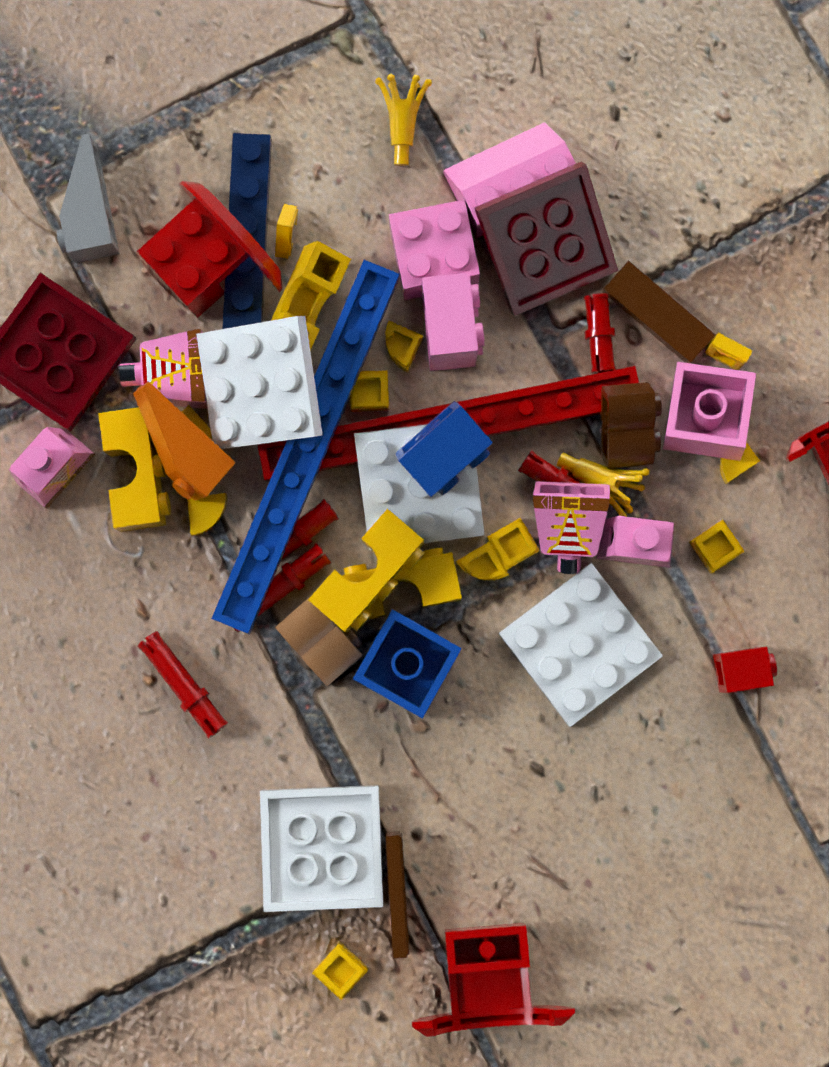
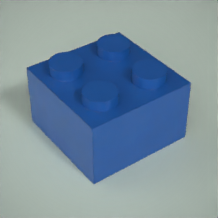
M453 401L395 454L398 461L430 497L437 492L443 496L459 482L460 479L457 477V474L467 465L472 469L489 456L490 451L487 448L493 442L462 406Z
M392 609L353 680L423 719L462 648Z

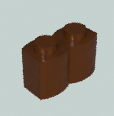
M649 382L602 386L601 451L602 459L608 469L653 465L655 453L661 451L660 432L654 428L656 417L661 416L662 402L660 394L655 393Z

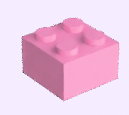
M465 200L389 214L390 233L404 300L422 297L423 277L469 273L471 285L479 284L480 272Z
M469 273L423 277L422 303L430 371L475 367L477 355H483L484 346L483 324L475 323V317H479L478 308H480L478 284L471 285Z
M677 362L663 449L740 461L746 448L756 373Z

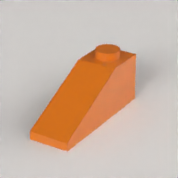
M149 381L137 388L133 394L166 475L174 481L172 484L173 488L184 498L189 500L192 498L196 501L207 497L236 462Z

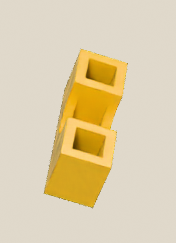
M319 241L305 245L271 321L305 316L311 351L320 330L315 327L318 314L326 300L331 295L336 294L351 258Z
M139 407L98 413L103 452L111 457L121 455L133 456L137 465L136 476L129 485L108 490L113 529L125 532L166 526L165 515H171V505L168 493L162 492L160 477H165L166 473Z
M388 508L361 538L362 542L377 557V567L373 575L365 581L352 582L345 579L334 569L308 599L346 633L351 627L358 631L373 614L368 608L376 598L379 597L384 601L399 583L394 578L402 568L405 567L410 571L425 554L420 549L424 544V539Z
M442 547L423 551L425 554L410 571L403 567L394 578L397 582H408L418 589L423 608L462 599L452 552L444 554ZM366 564L343 568L345 575L342 576L352 582H362L370 578L376 568L367 570ZM377 597L368 608L373 613L368 620L385 616L383 601Z

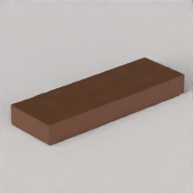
M629 260L602 291L607 293L613 302L685 363H691L716 335Z
M400 831L386 832L393 959L407 958V955H409V933L403 838Z

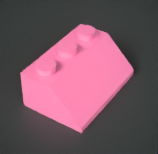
M542 123L443 170V173L457 201L465 200L470 227L475 237L478 238L483 236V232L474 207L576 163L565 141L546 123Z

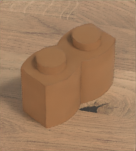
M308 599L275 627L326 686H329L362 656L358 648L363 643L351 630L347 633L341 631L333 621L308 601Z

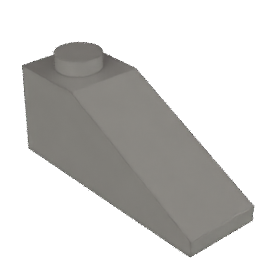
M90 133L81 136L59 215L62 229L57 230V239L62 253L67 252L75 263L120 254L98 146Z

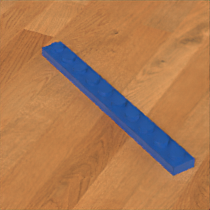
M363 260L314 376L323 435L287 440L211 619L247 634L251 633L400 279L399 273Z

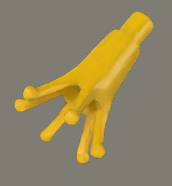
M389 74L387 80H389L388 87L392 94L391 99L384 81L378 77L375 83L379 85L389 112L391 146H394V165L409 166V147L413 146L417 112L426 90L432 85V80H425L415 99L417 89L420 88L418 83L420 77L417 74L414 75L407 98L400 99L395 76Z
M564 452L560 455L557 462L558 467L567 469L572 473V477L581 483L610 485L609 503L619 516L627 517L626 513L616 501L626 509L627 513H632L633 507L630 505L631 499L618 488L622 486L643 491L645 490L643 484L632 482H641L643 476L650 474L648 468L643 470L608 469L605 465L585 458H580L579 460Z

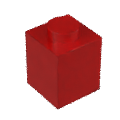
M767 646L713 654L719 693H731L774 686L773 677L777 676V663L773 653H768Z

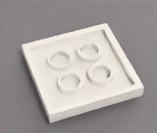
M295 316L196 334L212 441L221 449L323 435L305 316Z
M426 425L354 434L367 531L388 508L423 538L424 543L484 536L477 467L472 469L467 465L457 474L460 480L450 491L443 496L437 492L430 497L398 461L395 453Z
M592 563L498 633L569 727L663 657Z
M379 785L260 791L264 912L383 907Z

